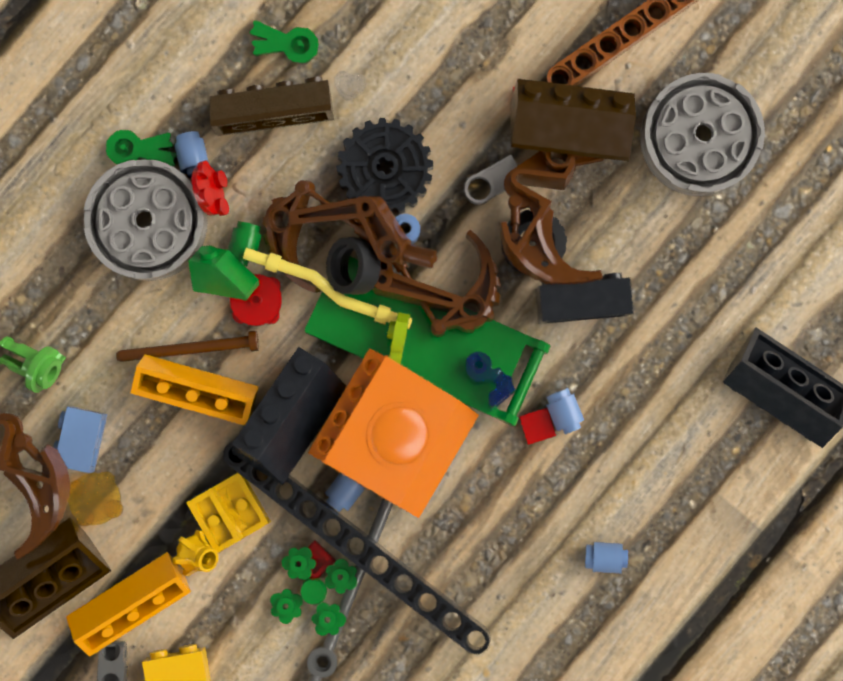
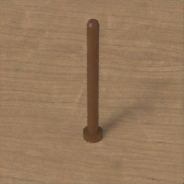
M257 330L249 331L248 336L119 350L116 353V359L120 362L141 360L144 354L161 358L250 348L251 352L259 351V338Z

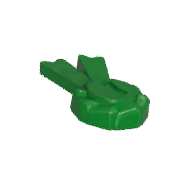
M257 20L253 21L254 28L249 33L252 36L266 39L252 41L255 47L253 51L254 56L258 57L284 52L289 60L299 64H307L317 56L318 38L310 29L295 27L285 34Z
M130 130L115 131L106 141L107 156L116 165L143 158L161 161L175 168L174 160L177 158L174 152L159 150L174 147L170 141V133L141 140Z

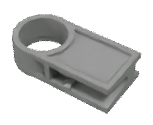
M512 155L467 179L464 193L469 202L481 205L505 192L504 179L512 169L517 167ZM483 179L489 184L490 193L488 197L476 200L469 195L468 186L472 180Z

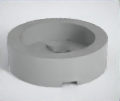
M695 73L673 81L658 94L643 118L640 143L645 162L653 175L661 183L681 194L708 196L730 188L753 169L763 148L765 127L758 104L743 86L721 77L722 75ZM704 125L710 128L712 135L709 141H701L696 137L697 127Z
M130 160L112 167L95 182L85 202L84 232L91 250L106 267L131 279L157 281L181 272L189 265L188 260L203 246L206 238L207 214L202 211L195 199L192 182L179 170L161 161ZM143 211L150 212L152 216L151 225L145 228L139 227L136 222L137 215Z

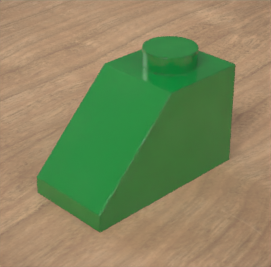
M211 245L201 246L188 260L192 288L195 292L247 300L260 285L259 279L229 250L216 248Z

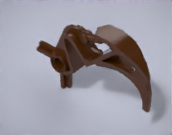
M539 151L506 175L504 189L507 195L510 196L508 206L511 209L510 225L512 226V233H509L507 222L502 221L499 222L500 237L505 254L523 274L537 281L553 285L579 284L603 279L601 270H577L562 260L555 249L552 239L554 213L551 209L552 201L525 186L565 190L573 177L576 166L601 162L604 159ZM561 159L564 163L556 164L552 160ZM529 208L534 219L524 235L520 236L518 233L520 210ZM530 242L536 243L535 246H530L529 244ZM547 262L548 266L543 267L541 263Z
M10 413L0 414V441L3 438L0 450V470L4 471V476L24 495L29 504L32 517L29 537L14 552L15 557L21 559L41 545L58 527L69 500L70 479L67 466L57 449L47 444L40 452L32 444V437L23 433V425L19 417ZM25 450L34 461H38L42 465V472L23 467L18 453ZM46 505L49 507L48 512L45 511Z

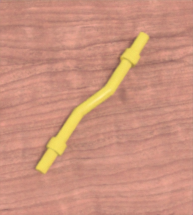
M250 248L245 250L243 259L263 265L265 270L274 273L280 271L310 281L340 307L373 317L375 322L384 325L386 322H396L398 313L390 311V307L381 304L377 307L345 296L335 291L329 281L315 270L282 260V256L271 252L267 255ZM413 318L409 319L408 329L410 328Z

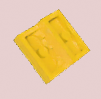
M239 473L186 502L211 547L217 553L271 522L248 480Z

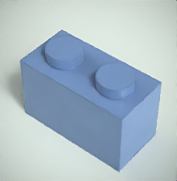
M67 407L66 412L62 411L58 422V428L62 429L59 441L56 440L53 447L60 453L67 469L85 473L95 472L108 414L78 407Z

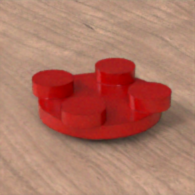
M206 160L198 162L192 172V189L195 199L205 214L209 216L217 214L220 216L227 215L229 213V205L224 198L223 190L228 183L226 174L222 170L215 171Z
M254 274L259 279L260 285L247 300L230 298L233 319L237 323H245L251 326L275 324L280 319L279 312L282 306L281 283L277 278Z

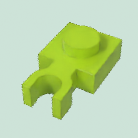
M398 313L396 322L390 321L387 339H392L389 358L400 365L410 315Z

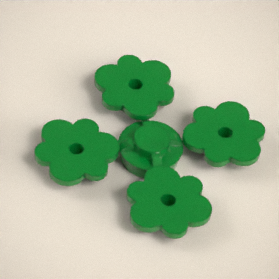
M302 547L299 550L291 548L288 552L289 556H285L282 559V567L288 570V576L291 579L298 577L306 581L301 586L300 594H292L290 589H284L282 593H275L271 596L272 616H279L281 623L289 624L293 618L301 616L302 610L299 607L302 606L304 600L310 605H317L316 613L311 617L312 622L316 624V633L320 636H325L328 633L337 635L339 627L346 623V616L340 612L339 605L332 604L330 606L323 601L327 595V588L335 589L337 593L343 594L346 589L352 590L357 586L358 581L355 577L357 573L356 567L349 566L348 561L345 559H338L334 565H329L326 568L328 576L325 578L324 583L318 578H310L312 574L311 569L316 567V561L312 559L311 549L308 547ZM297 561L301 562V566L297 565ZM339 574L343 575L342 580L339 579ZM284 604L288 605V609L284 608ZM326 617L330 618V622L326 621Z

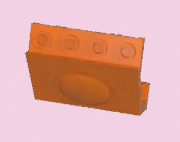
M369 348L308 454L420 518L479 415L460 400L391 358Z

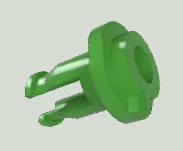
M8 336L0 341V347L25 358L23 363L4 354L0 357V365L3 364L9 370L25 377V386L28 390L39 393L44 389L50 388L57 380L61 364L66 359L58 350L47 346L37 351L25 344L14 342L13 338Z

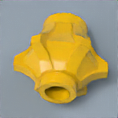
M196 530L193 536L188 538L181 536L179 538V544L176 549L177 555L172 560L173 564H180L183 568V575L191 576L197 571L209 572L216 567L219 558L218 553L206 541L203 531Z

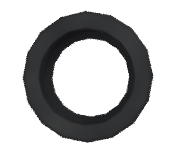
M344 237L333 243L326 260V274L333 289L341 294L359 295L366 294L374 288L379 278L381 264L373 247L362 238ZM354 250L358 258V271L352 282L348 273V262Z

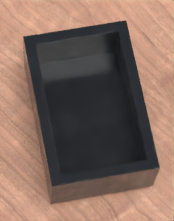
M622 273L604 274L601 280L579 284L553 285L541 282L542 285L535 289L538 324L626 317L634 314L630 277L622 278Z

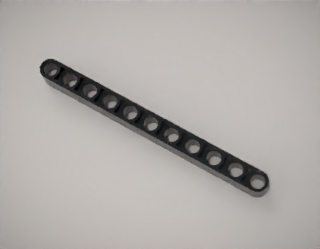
M234 441L226 445L223 452L225 462L467 652L478 655L487 650L491 642V634L486 626L290 475L286 480L292 486L293 493L289 499H285L279 492L280 483L269 476L264 481L260 480L257 477L256 468L245 461L239 463L234 459L232 454V443ZM308 500L314 502L317 508L313 517H308L303 512V505ZM330 519H335L340 524V531L336 536L327 532L326 524ZM354 537L360 538L364 543V550L361 554H355L350 549V541ZM382 556L387 560L388 568L385 572L376 571L373 566L375 557ZM400 575H407L411 578L412 587L410 590L403 591L398 587L397 579ZM429 593L436 598L434 609L430 610L422 606L421 597L423 594ZM450 612L458 614L461 619L460 626L457 628L448 627L445 623V615ZM479 631L485 637V644L480 647L471 645L469 634Z

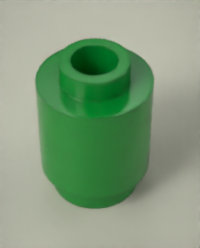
M238 221L237 226L233 227L227 250L248 267V263L251 261L243 259L246 248L258 251L262 237L259 234L261 227Z

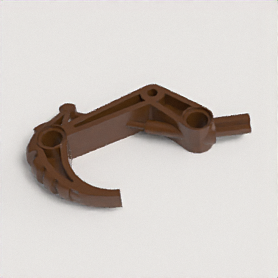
M301 180L296 183L295 191L288 197H278L271 200L272 204L267 209L265 217L262 218V225L267 228V234H264L263 238L265 245L270 246L268 253L280 255L282 260L299 265L297 241L302 225L340 220L355 229L354 233L369 243L377 257L385 263L405 265L406 262L432 269L437 261V251L411 244V240L407 238L388 205L379 196H362L329 203L315 192V186L311 181ZM310 196L322 204L307 208ZM285 213L288 215L289 218L287 226H285L283 222V216ZM352 219H359L361 223L357 224ZM392 241L395 242V244L397 245V253L395 256H393L390 252V244ZM286 274L298 286L313 293L321 292L310 281Z
M352 219L357 224L361 223L359 219ZM469 230L465 238L472 243L477 251L480 261V274L474 286L465 296L461 297L413 280L406 270L408 268L407 264L385 263L381 260L379 278L372 290L379 296L422 306L432 323L431 333L435 337H441L446 330L455 328L462 332L473 333L475 329L482 327L486 322H491L495 317L492 308L500 304L501 295L497 292V289L501 288L500 278L496 276L498 269L496 263L492 261L488 248L472 230ZM392 241L390 244V252L393 256H395L397 253V247ZM392 264L394 265V267H395V269L397 270V272H398V273L401 272L402 275H399V274H396V273L393 272V270H392ZM473 303L478 307L479 313L469 316L464 312L463 306ZM430 308L447 312L448 314L441 320H436Z

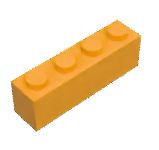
M144 354L136 366L130 393L245 426L252 415L259 386Z
M166 552L67 615L66 619L73 641L90 657L189 594L191 589L185 575H183L181 566L173 564L172 556Z

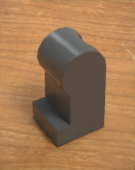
M114 641L99 651L97 681H127L128 652L126 641Z

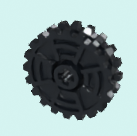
M379 118L378 124H373L369 120L365 122L364 129L354 128L352 130V139L345 138L343 141L345 151L338 152L337 157L342 164L336 166L337 174L343 176L339 180L341 189H348L346 193L347 199L362 196H379L383 198L391 212L397 210L399 214L405 213V207L408 205L414 208L418 204L417 197H424L426 195L427 189L424 185L431 184L433 176L428 173V171L433 170V160L427 158L431 155V150L429 146L422 145L424 142L422 134L414 135V127L410 124L402 127L398 119H394L392 123H387L385 118ZM385 161L387 165L392 164L394 168L390 167V173L385 175L384 171H377V167L380 168V162Z

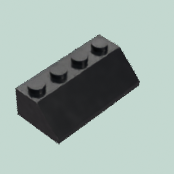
M755 327L730 364L723 383L753 402L757 407L779 419L783 424L788 425L803 435L807 440L823 448L843 428V384Z
M298 347L232 443V454L281 485H284L335 408L347 386L323 361Z

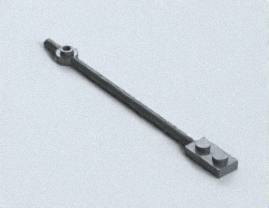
M383 498L368 534L376 542L379 541L393 507V503ZM355 565L357 569L355 577L358 584L352 590L346 589L339 604L340 612L346 616V619L365 575V571ZM343 626L339 627L337 635L328 633L323 646L316 647L309 654L307 667L311 675L308 681H321L322 678L330 676L335 671L338 659L334 648ZM325 656L328 659V664L326 666L319 665L317 658Z

